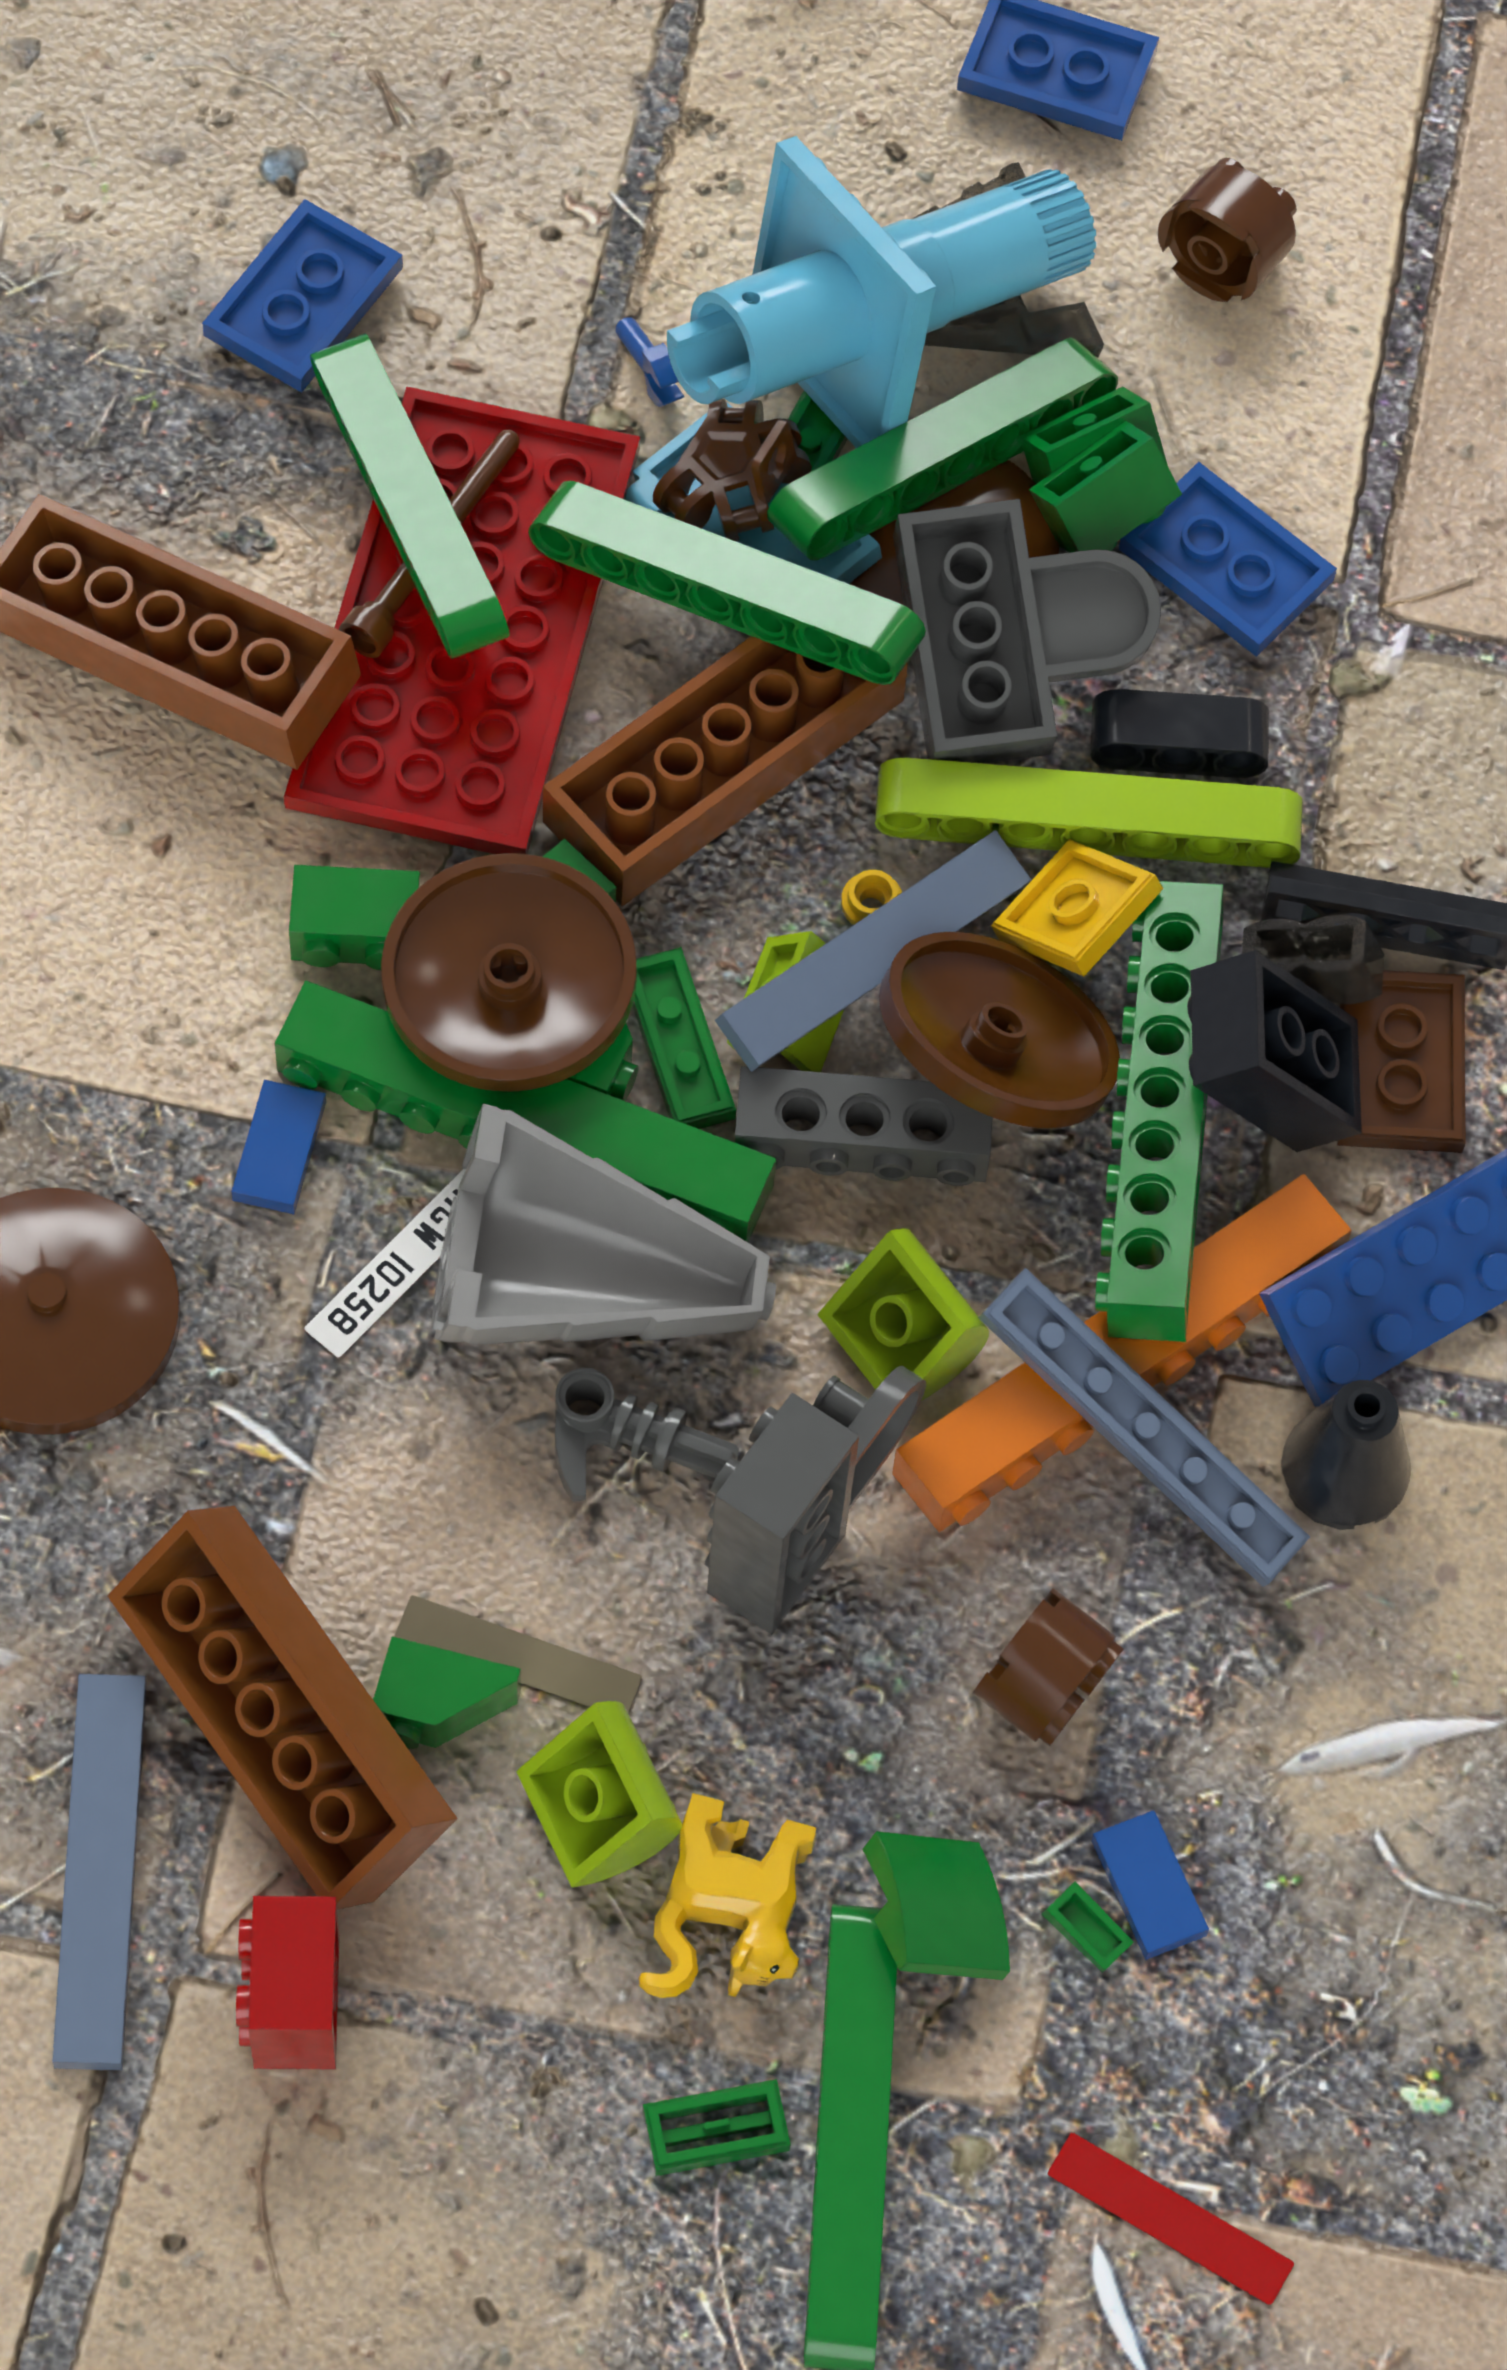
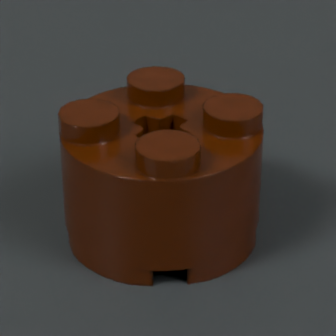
M1222 158L1214 166L1204 170L1163 215L1158 225V242L1162 252L1169 246L1172 254L1178 261L1172 269L1191 289L1204 297L1218 302H1228L1232 296H1242L1241 300H1244L1256 291L1293 248L1296 229L1292 216L1296 213L1297 206L1292 196L1286 190L1272 187L1258 175L1244 169L1238 161L1232 158Z
M1053 1588L999 1655L997 1664L990 1673L987 1672L972 1694L1034 1742H1037L1040 1738L1047 1745L1051 1746L1085 1700L1076 1693V1690L1079 1688L1089 1696L1124 1648L1114 1642L1116 1639L1114 1634Z

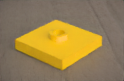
M1069 839L993 922L991 927L1000 941L1016 946L1039 958L1085 977L1163 890V887L1156 874Z

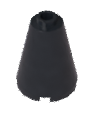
M1357 1380L1346 1384L1303 1418L1293 1428L1285 1442L1281 1458V1471L1289 1489V1496L1295 1507L1314 1522L1338 1530L1354 1529L1355 1525L1374 1521L1378 1523L1386 1519L1403 1500L1411 1476L1410 1456L1397 1402L1392 1393L1377 1382Z

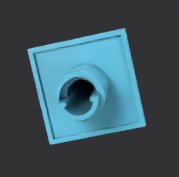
M797 136L777 142L753 273L748 277L700 294L693 303L690 322L667 330V349L673 371L686 393L701 404H710L723 398L735 404H742L798 383L847 439L858 448L908 421L927 333L938 330L955 319L1086 270V267L1090 266V260L1094 259L1095 255L1093 251L1096 248V229L1093 227L1094 219L1090 214L1089 204L1085 202L1082 191L1077 189V184L1069 180L1068 175L1065 173L1061 174L1059 170L1052 171V169H1047L917 218L903 219L881 227L861 206L859 200L841 185L827 170L823 161L814 156Z

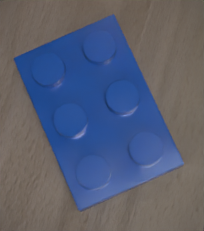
M989 0L959 73L957 90L1122 141L1156 55L1159 37L1039 0Z
M304 199L202 322L203 336L302 393L315 377L310 354L341 343L347 338L403 269V255Z
M1198 462L1177 482L1182 495L1167 505L1163 514L1157 519L1139 525L1122 537L1119 543V550L1257 657L1334 581L1337 568Z

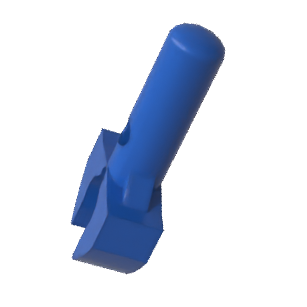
M626 317L620 320L616 325V334L644 372L647 394L653 403L658 407H662L684 398L683 393L675 384L679 381L673 371L666 345L661 343L654 346L635 319Z

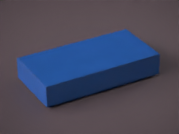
M269 1080L263 1081L232 1187V1201L295 1214L325 1109L326 1093Z
M1155 1810L1093 1833L1091 1842L1145 1960L1207 1936L1209 1927Z

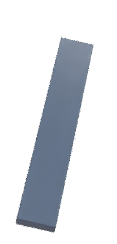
M995 830L729 1008L714 1021L752 1072L878 987L895 956L904 945L923 935L960 931L1022 889L1032 879Z
M1024 1268L978 1317L1262 1587L1270 1584L1310 1538L1300 1526L1028 1269Z
M79 1674L52 2059L54 2069L123 2070L147 1688L146 1676Z

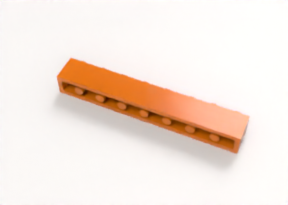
M1303 1173L1194 1247L1186 1342L1108 1337L1107 1312L1099 1311L1084 1323L1151 1387L1161 1381L1166 1386L1180 1380L1193 1368L1196 1363L1194 1358L1212 1346L1216 1351L1223 1350L1243 1334L1246 1329L1245 1323L1262 1312L1267 1317L1270 1316L1259 1295L1260 1292L1348 1242L1352 1230ZM1024 1362L897 1448L892 1474L940 1533L956 1521L960 1526L974 1521L989 1507L991 1503L989 1498L1007 1486L1013 1491L1025 1486L1039 1474L1043 1467L1042 1462L1058 1451H1061L1063 1455L1073 1453L1091 1438L1094 1430L1092 1429L1093 1426Z

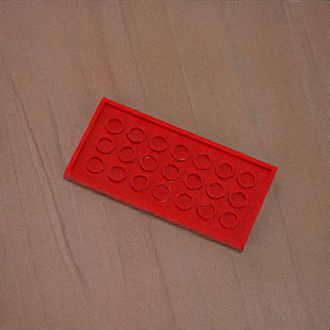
M406 387L402 405L449 500L501 431L512 430L519 437L520 444L518 449L461 524L500 603L510 637L451 659L415 587L393 616L395 619V625L392 628L394 637L380 656L369 658L355 651L361 676L297 770L292 768L284 794V805L286 809L491 854H528L543 800V786L549 779L604 580L545 556L531 542L528 530L564 481L579 482L626 500L627 489L630 487L633 470L635 469L640 451V436ZM372 500L334 627L339 630L340 625L355 606H363L367 601L374 602L403 563L374 500Z

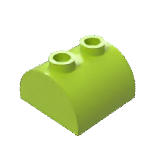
M906 1228L889 1231L817 1314L875 1390L893 1370L899 1366H904L926 1381L922 1400L940 1390L959 1375L980 1353L989 1337V1329L978 1318L975 1311L911 1230Z
M604 1701L594 1703L516 1771L572 1888L606 1880L641 1864L670 1844L682 1828V1822L675 1806L670 1800L625 1705L621 1702Z

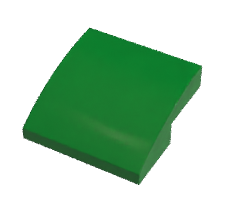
M876 1831L862 1850L888 1900L874 1920L899 1971L1003 1980L1010 1972L1006 1923L996 1882L980 1843Z

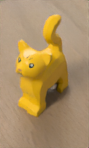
M692 1793L678 1838V1863L666 1899L655 1915L653 1937L661 1950L671 1960L672 1966L670 1971L666 1973H641L638 1977L639 1986L647 1994L659 1998L677 1997L692 1986L698 1974L696 1950L680 1930L685 1920L727 1925L744 1930L731 1950L728 1995L736 1997L744 1984L767 1986L776 1979H792L798 1970L799 1958L790 1947L786 1931L797 1903L795 1868L796 1864L804 1863L808 1854L812 1853L816 1842V1827L787 1819L781 1826L765 1857L761 1861L731 1853L733 1848L743 1846L749 1821L739 1819L736 1822H723L721 1819L724 1801Z

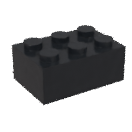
M1256 950L1190 970L1191 997L1188 999L1187 1010L1192 1023V1054L1189 1058V1071L1193 1080V1086L1296 1152L1362 1134L1358 1020Z

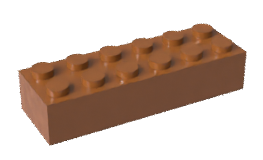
M41 494L37 495L0 547L1 633L296 770L361 676L351 635Z
M751 636L543 786V823L560 841L566 839L616 886V901L622 907L903 702L908 663H906L894 682L888 685H881Z
M235 1505L188 1510L107 1595L316 1896L336 1897L337 1910L374 1902L458 1819Z

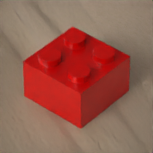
M253 1896L252 1919L240 1918L238 1956L239 1960H241L242 1980H250V1985H237L236 2027H239V2046L251 2047L254 2069H336L340 1950L336 1897Z

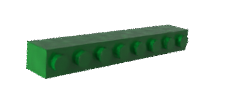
M306 980L275 1041L277 1071L283 1073L287 1080L299 1087L315 1089L318 1086L341 1095L345 1102L359 1110L368 1112L375 1109L399 1117L407 1127L417 1132L431 1134L436 1131L457 1139L466 1149L483 1104L496 1106L501 1110H511L591 1158H600L666 1200L673 1198L679 1200L748 1243L774 1186L776 1158L568 1079L546 1087L513 1092L478 1089L453 1081L431 1069L410 1051L394 1028L388 1011Z

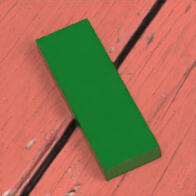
M682 947L637 958V983L632 1007L669 1118L697 1129L735 1120L736 1107Z

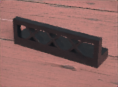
M1271 861L1260 926L1505 970L1507 965V903Z

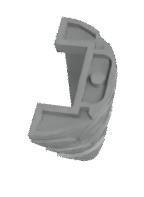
M487 1104L482 1105L462 1163V1168L466 1169L459 1184L457 1197H453L445 1231L433 1302L432 1329L436 1330L434 1339L448 1343L467 1342L472 1345L559 1339L563 1342H575L639 1335L643 1341L750 1331L753 1330L759 1319L768 1320L776 1293V1284L767 1281L769 1255L675 1198L666 1200L600 1158H591L511 1110H501L496 1106Z

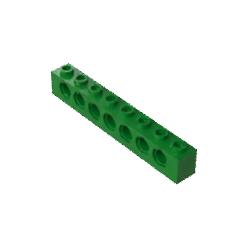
M1159 881L1163 890L1132 924V942L1142 943L1141 956L1130 955L1128 961L1127 993H1137L1136 1007H1124L1122 1044L1132 1045L1131 1059H1119L1117 1097H1127L1125 1112L1114 1111L1111 1146L1112 1149L1122 1151L1120 1165H1108L1106 1202L1116 1203L1115 1218H1103L1101 1257H1111L1109 1273L1098 1272L1095 1311L1107 1312L1108 1337L1186 1342L1208 1095L1193 1086V1080L1189 1071V1058L1192 1054V1023L1188 1015L1187 1004L1188 999L1191 997L1190 970L1220 961L1224 922L1223 884ZM1160 1053H1172L1170 1055H1160ZM1155 1105H1167V1107H1163V1108H1157V1107H1152V1106H1155ZM1154 1157L1163 1158V1160L1150 1161L1147 1159ZM1145 1211H1157V1212H1160V1213H1157V1214H1154V1215H1145V1214H1142V1212H1145ZM1139 1265H1152V1266H1155L1154 1268H1151V1269H1138V1268H1135V1267H1137V1266H1139Z

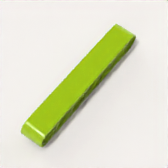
M894 758L882 763L878 770L875 825L881 833L901 839L975 844L996 830L1006 845L1014 848L1059 851L1071 839L1107 855L1270 868L1271 861L1294 864L1301 858L1303 802L1302 797L1298 793L1280 787L919 758Z

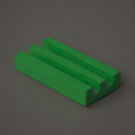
M777 2079L643 2104L642 2107L644 2122L648 2132L649 2147L653 2157L655 2177L790 2151L791 2144ZM767 2101L769 2111L662 2131L660 2121ZM770 2127L773 2129L772 2134L672 2153L666 2152V2147Z

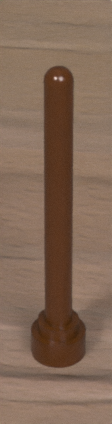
M503 430L496 436L449 501L461 524L518 449L520 440L514 431ZM404 562L374 602L367 601L363 606H355L339 627L340 631L351 635L355 651L369 658L379 657L394 637L392 628L395 625V619L393 616L415 588Z

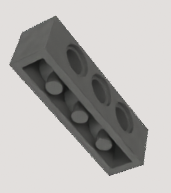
M741 1066L735 1143L776 1158L775 1170L783 1166L810 1168L815 1173L827 1176L841 1175L846 1171L874 1173L876 1177L889 1181L905 1180L910 1176L937 1178L941 1183L951 1186H964L974 1181L986 1182L991 1155L993 1117L962 1104L930 1081L761 1067L751 1072L747 1066ZM792 1119H804L812 1123L814 1127L806 1131H796L785 1123ZM856 1124H867L875 1128L877 1133L871 1136H860L853 1133L849 1127ZM919 1129H929L939 1134L941 1138L935 1141H923L912 1133Z

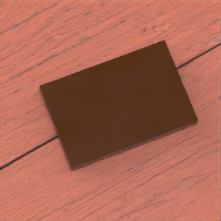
M1340 967L1337 977V1006L1358 1020L1362 1134L1338 1140L1337 1146L1463 1153L1466 1144L1465 975Z

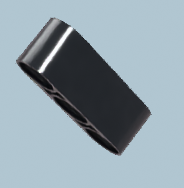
M1111 689L1099 693L1092 701L1090 755L1092 761L1104 768L1230 778L1258 776L1268 768L1269 708L1263 702L1256 699Z

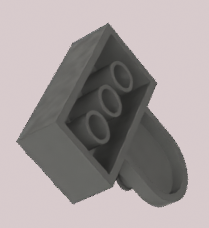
M1020 499L898 514L893 540L903 604L918 615L926 629L925 637L912 655L927 759L983 764L1050 755L1057 739V730L1049 683L1121 672L1139 661L1150 648L1160 624L1161 604L1156 586L1148 573L1129 557L1108 550H1087L1029 558Z
M899 1366L893 1370L869 1399L841 1382V1379L834 1375L821 1389L813 1405L796 1394L791 1393L779 1410L771 1406L765 1410L749 1436V1441L754 1444L740 1462L734 1458L729 1459L718 1473L711 1487V1492L715 1494V1502L709 1512V1517L713 1519V1526L707 1536V1542L711 1544V1550L705 1560V1566L709 1568L708 1594L773 1635L844 1538L849 1510L889 1457L917 1411L925 1392L926 1381L904 1366Z

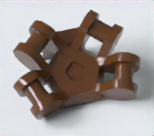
M725 399L710 403L707 417L681 458L657 483L653 492V503L662 512H672L675 515V519L701 529L709 521L713 508L716 505L725 538L733 541H739V533L760 527L762 533L774 530V526L767 520V511L769 508L768 503L781 483L789 484L810 473L812 470L808 455L805 451L798 448L802 442L798 426L789 419L777 418L764 421L761 400L748 401L745 404V408H730L727 406ZM696 478L702 485L688 495L691 485ZM748 485L753 504L731 511L725 492Z

